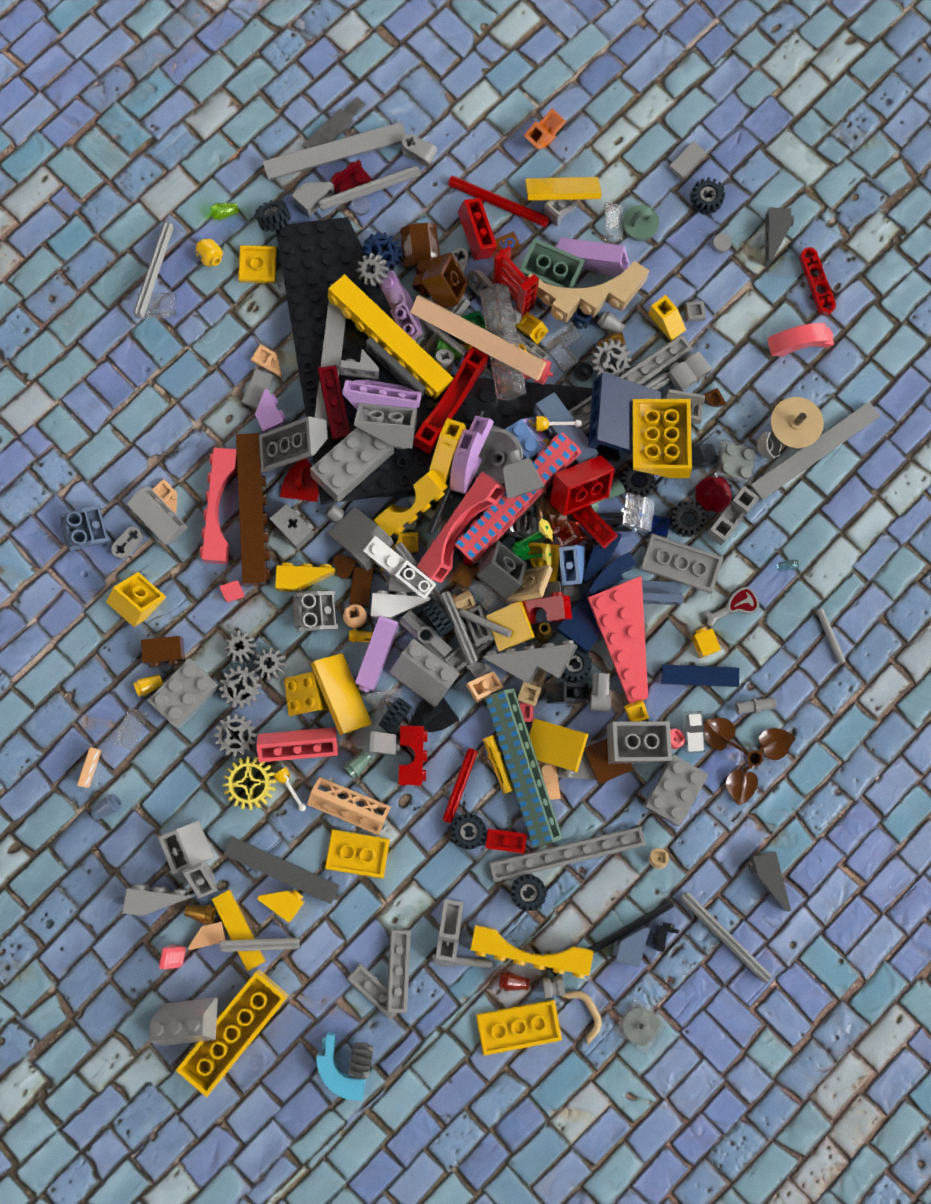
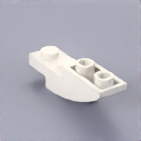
M373 536L362 550L379 567L424 600L436 586V583L409 561L404 560L376 536Z

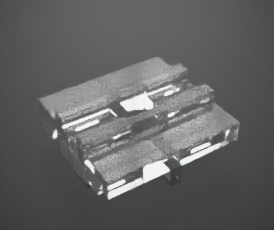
M628 493L626 495L625 508L622 509V512H624L622 524L636 531L651 532L655 501L649 500L647 497L643 498L641 495Z

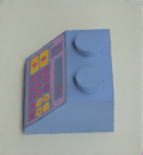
M535 417L521 419L505 429L514 434L519 440L523 450V460L530 458L532 462L537 459V455L541 450H546L550 446L551 442L545 431H536Z

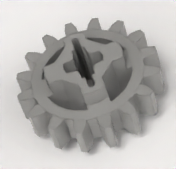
M609 339L608 343L603 340L601 347L596 345L597 352L592 351L595 358L590 359L592 363H595L592 366L593 370H597L595 374L600 375L602 372L616 377H619L620 373L624 374V369L630 368L627 362L632 360V358L627 356L631 353L626 349L627 346L621 344L619 340H616L614 343L612 339ZM611 348H617L619 351L613 352ZM603 368H609L611 371H604Z
M240 666L237 667V671L231 668L230 675L224 673L226 680H220L224 684V687L219 688L220 691H224L221 697L223 699L228 698L226 701L228 705L233 702L234 708L238 704H240L241 709H244L245 704L251 707L252 700L258 701L256 695L262 694L258 691V688L263 687V685L257 683L261 678L259 676L254 677L256 674L254 670L249 673L248 667H245L244 671H242ZM240 675L238 679L231 681L235 676ZM249 677L251 678V680H252V682H253L254 688L251 687V686L249 685V683H248V681H249L248 678H249ZM242 683H243V686H245V689H244V690H240V692H239V689H237V686H238V685H242ZM228 688L233 690V698L229 694ZM250 694L247 699L242 700L243 696Z
M238 714L234 715V719L228 715L226 722L220 720L222 726H216L219 733L214 734L215 737L219 738L215 744L222 745L219 750L224 751L226 749V755L228 756L233 752L234 757L238 756V752L244 756V750L246 749L251 751L250 745H256L253 738L258 737L257 734L253 733L257 728L250 726L253 721L248 720L245 722L246 716L243 715L239 719ZM232 723H242L238 727L230 725ZM231 730L237 733L240 732L238 734L240 740H237L235 738L232 739L234 735L232 734ZM224 731L227 732V738L225 740L223 738ZM247 731L249 733L248 740L245 739V733ZM234 744H239L241 746L237 749L230 748Z

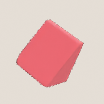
M236 580L220 585L226 602L244 597L239 581Z

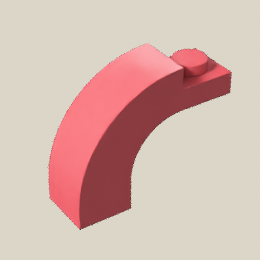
M825 323L797 326L767 338L771 355L780 357L807 347L829 348L834 345L833 333L830 328L826 327Z

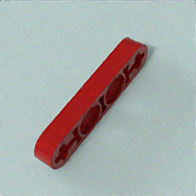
M806 247L801 252L799 260L818 312L823 316H828L836 308V302L817 251L812 247ZM806 254H808V256H811V255H812V258H811V259H809L808 257L805 258V255H806ZM816 269L819 272V276H811L810 270ZM816 287H824L825 293H818ZM824 304H826L827 306L830 305V308H829V309H827L826 307L823 308V305H824Z

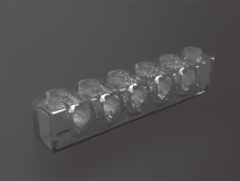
M495 283L480 292L486 330L519 347L509 286ZM490 356L497 399L511 401L526 394L523 373Z

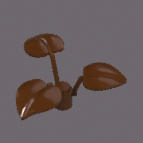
M720 717L706 719L703 725V734L710 747L716 750H723L728 743L744 753L743 759L748 765L743 769V772L740 770L730 772L725 781L726 789L738 805H742L753 796L758 786L757 775L753 772H747V770L752 769L753 766H759L763 761V754L771 760L783 758L788 753L791 744L795 740V736L782 729L769 728L759 735L758 740L762 746L759 747L758 751L754 749L746 750L730 741L734 738L736 732L735 726L730 720Z

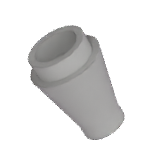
M603 311L597 321L600 328L614 333H622L626 326L612 313H607L606 311Z

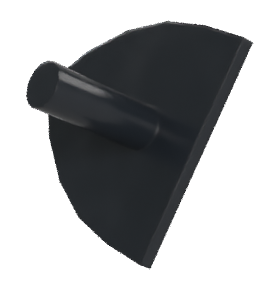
M444 697L435 707L423 699L416 708L412 726H424V730L436 732L451 726L459 718Z

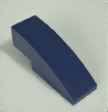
M615 532L618 537L605 549L598 545L593 546L582 584L591 580L605 566L618 546L622 536L621 533Z
M631 552L620 556L610 563L590 584L584 594L585 598L619 584L624 579L622 574L630 571L637 565Z

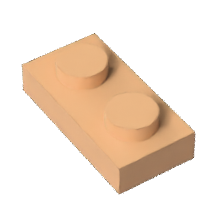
M542 761L538 762L550 800L561 799L556 766Z

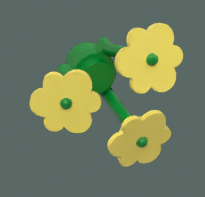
M541 518L538 522L539 530L513 543L512 550L522 560L543 557L547 565H551V548L549 544H546L542 553L528 554L531 551L529 543L543 536L554 542L550 524Z

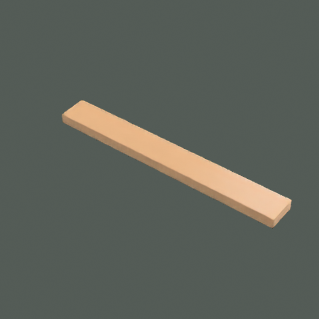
M417 295L410 313L535 380L540 379L547 362L421 295Z

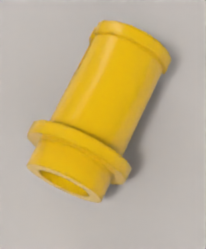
M354 628V630L349 632V641H353L352 643H370L373 631H360Z

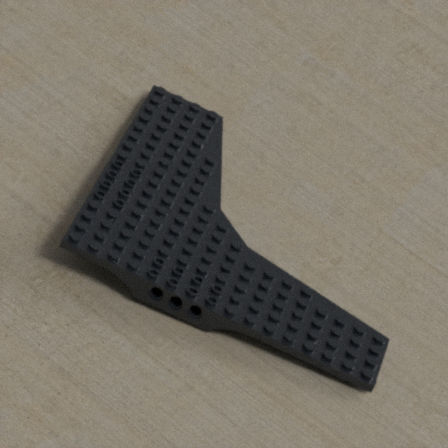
M348 217L286 224L285 227H279V230H276L306 417L315 418L319 385L317 368L321 367L329 302L328 288L330 285L334 284L345 274L395 322L390 312L392 309L379 283L377 282L376 286H372L371 283L366 285L364 284V279H359L362 273L357 272V269L361 268L358 262H364L362 256L364 251ZM347 318L341 360L353 359L356 362H360L363 349L378 366L379 376L378 379L339 374L342 395L345 380H372L403 385L366 351V341L369 339V336L364 331L358 330L355 323ZM478 378L452 420L465 424L466 429L469 430L477 411L481 410L485 413L483 417L490 418L494 422V426L505 430L521 419L535 417L534 408L536 403L554 392L569 411L592 395V388ZM447 389L436 400L426 394L421 398L420 406L417 408L415 435L423 422L438 405ZM343 395L350 432L357 428L354 426L357 409ZM327 427L328 439L316 454L313 455L314 465L342 441H332L329 427ZM601 444L595 448L598 451L597 456L601 455L608 463L620 460L619 450ZM414 445L412 448L406 449L394 448V453L340 502L376 497H396L398 499L416 496L413 485L429 472L436 445L430 454ZM502 456L498 458V462L502 461ZM475 477L473 478V481H472V483H471L470 486H472V485L474 484V482H475V480H476ZM317 483L320 504L337 503Z

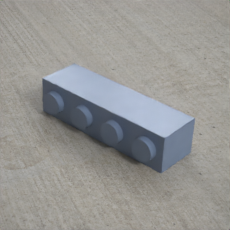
M555 392L535 405V418L536 416H545L549 422H575ZM549 425L548 429L545 430L548 436L553 438L563 432L580 448L582 453L570 464L571 467L595 458L598 454L596 449L588 447V438L580 427L575 425Z

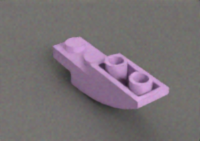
M391 270L386 274L387 278L382 277L383 283L379 285L392 309L390 312L396 324L412 339H415L423 333L420 319L410 313L414 303L407 289L402 286L395 271Z
M475 416L469 430L463 429L453 457L450 490L463 494L467 493L482 461L478 455L494 423L490 418Z

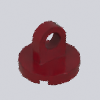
M707 476L701 479L695 486V498L698 504L709 512H722L731 503L732 495L729 483L722 477Z

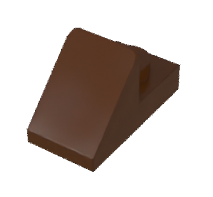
M551 493L542 496L547 521L553 533L568 528L569 523L567 515L563 516L550 503Z

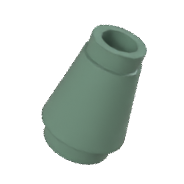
M364 750L345 762L346 765L343 766V769L354 779L361 774L372 758Z

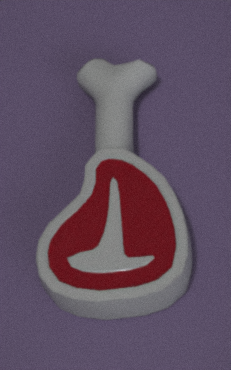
M749 587L738 589L731 595L725 608L715 613H704L707 619V626L713 627L718 619L736 612L743 614L755 613L759 608L758 597Z

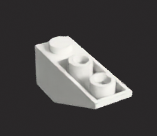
M379 590L377 593H372L371 619H378L379 615L392 620L406 614L409 610L413 611L429 604L430 597H426L424 600L417 594L415 596H408V593L396 592V595L388 594V591Z

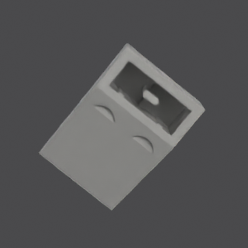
M133 884V887L126 888L123 913L144 916L192 898L194 894L189 893V889L177 888L169 891L170 887L157 886L151 889L149 884Z

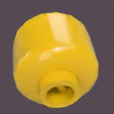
M202 239L196 245L195 255L205 266L211 267L217 266L221 262L223 251L213 239Z

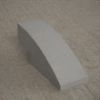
M444 899L434 965L453 968L455 966L464 902Z

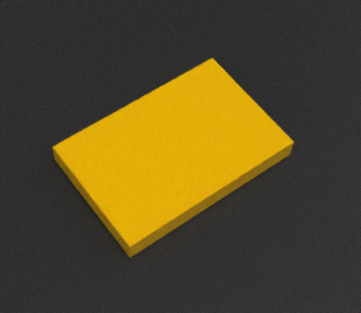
M534 718L529 736L537 760L578 772L589 734Z
M332 829L325 869L383 879L390 839Z

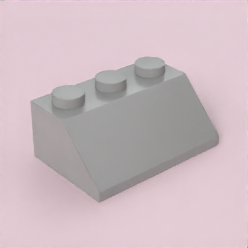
M415 639L405 648L389 672L433 707L438 705L460 675V673Z
M213 997L163 1004L150 1020L149 1042L166 1046L215 1040L218 998Z

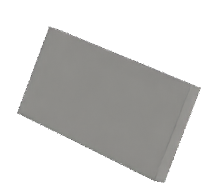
M651 533L639 570L712 594L724 557Z

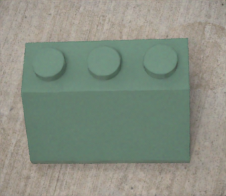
M534 238L519 270L526 277L530 273L532 275L535 274L541 281L549 285L574 288L585 260Z

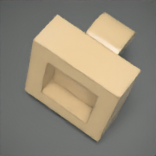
M461 589L462 594L458 596L455 593L452 594V599L458 612L461 608L469 610L476 607L469 590Z

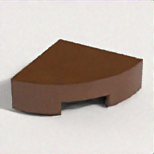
M718 387L703 394L705 395L704 403L711 407L726 405V401Z

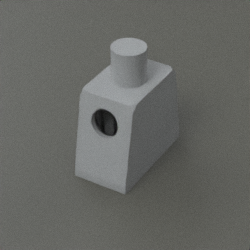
M519 450L508 453L511 464L503 467L508 499L545 488L530 458L522 460Z

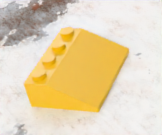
M633 399V470L667 478H690L692 471L691 399Z

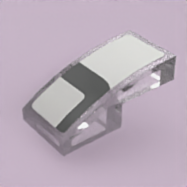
M702 711L682 712L686 754L706 752Z

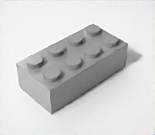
M357 427L310 468L311 477L339 503L394 453V446Z

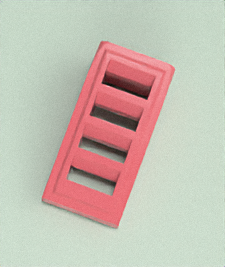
M174 944L164 947L162 949L159 969L181 967L186 947Z

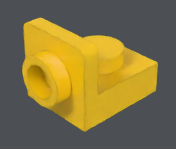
M528 312L521 318L520 323L515 326L536 344L548 332L543 322Z

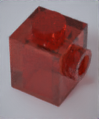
M567 521L553 531L558 543L562 547L575 546L587 538L578 522Z

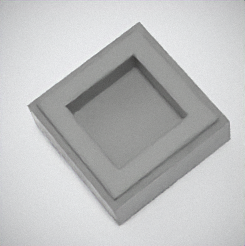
M704 301L685 302L687 322L705 321Z

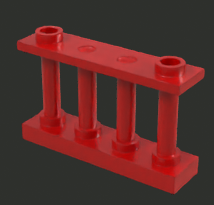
M508 246L505 249H500L495 254L492 283L496 287L501 285L517 303V310L521 313L522 318L526 312L529 313L535 307L539 278L535 274L530 278L526 277L510 260L512 248Z

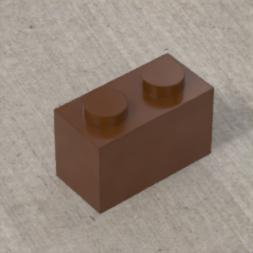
M181 636L141 640L142 663L148 665L149 668L160 667L162 663H168V666L180 665L181 661H185L184 639Z

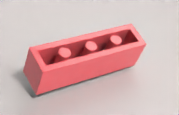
M336 727L258 734L259 762L336 756L338 755Z

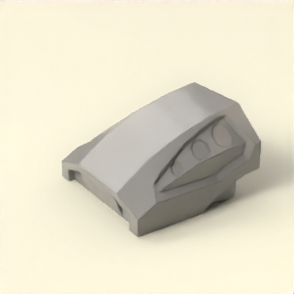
M336 591L294 594L292 604L293 621L297 632L338 629L334 601Z

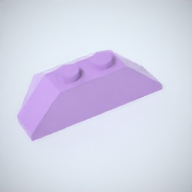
M345 380L343 395L356 409H358L359 403L418 408L422 394L403 385L372 380Z

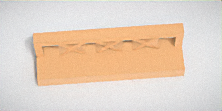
M319 777L307 803L310 807L377 835L380 834L391 806L322 777ZM320 785L328 787L329 791L324 792L318 788ZM342 793L347 796V799H340L337 794ZM361 801L365 804V806L359 807L356 805L355 802ZM378 808L385 812L383 816H381L379 814H376L373 811V809Z

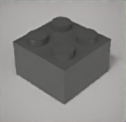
M497 541L482 556L477 576L491 586L498 594L507 598L521 586L527 563L500 541Z

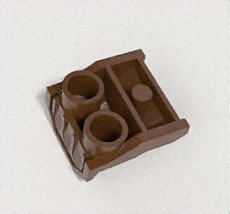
M425 222L408 224L400 228L405 269L417 266L419 260H432V258L440 256L437 224Z

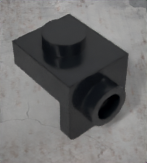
M663 922V926L657 925L656 933L652 934L651 945H654L653 949L665 952L667 932L679 934V929L674 928L675 924Z

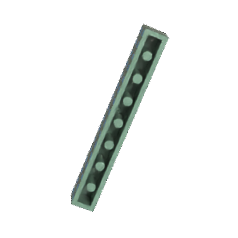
M514 688L485 697L533 848L563 839Z

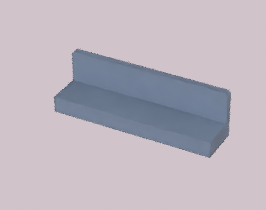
M623 579L619 584L626 582L630 579ZM642 580L643 603L678 606L683 603L681 583Z

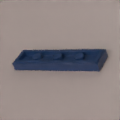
M663 664L661 684L739 687V668Z

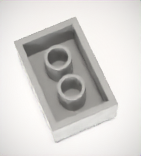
M188 658L151 696L148 702L175 728L181 729L221 686L196 662Z
M670 721L611 722L606 725L608 764L667 763L672 761Z
M672 755V761L667 762L643 807L673 825L681 826L709 774L678 756Z

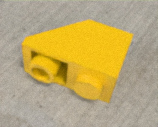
M666 295L651 305L648 312L649 316L670 341H673L686 331L677 307Z

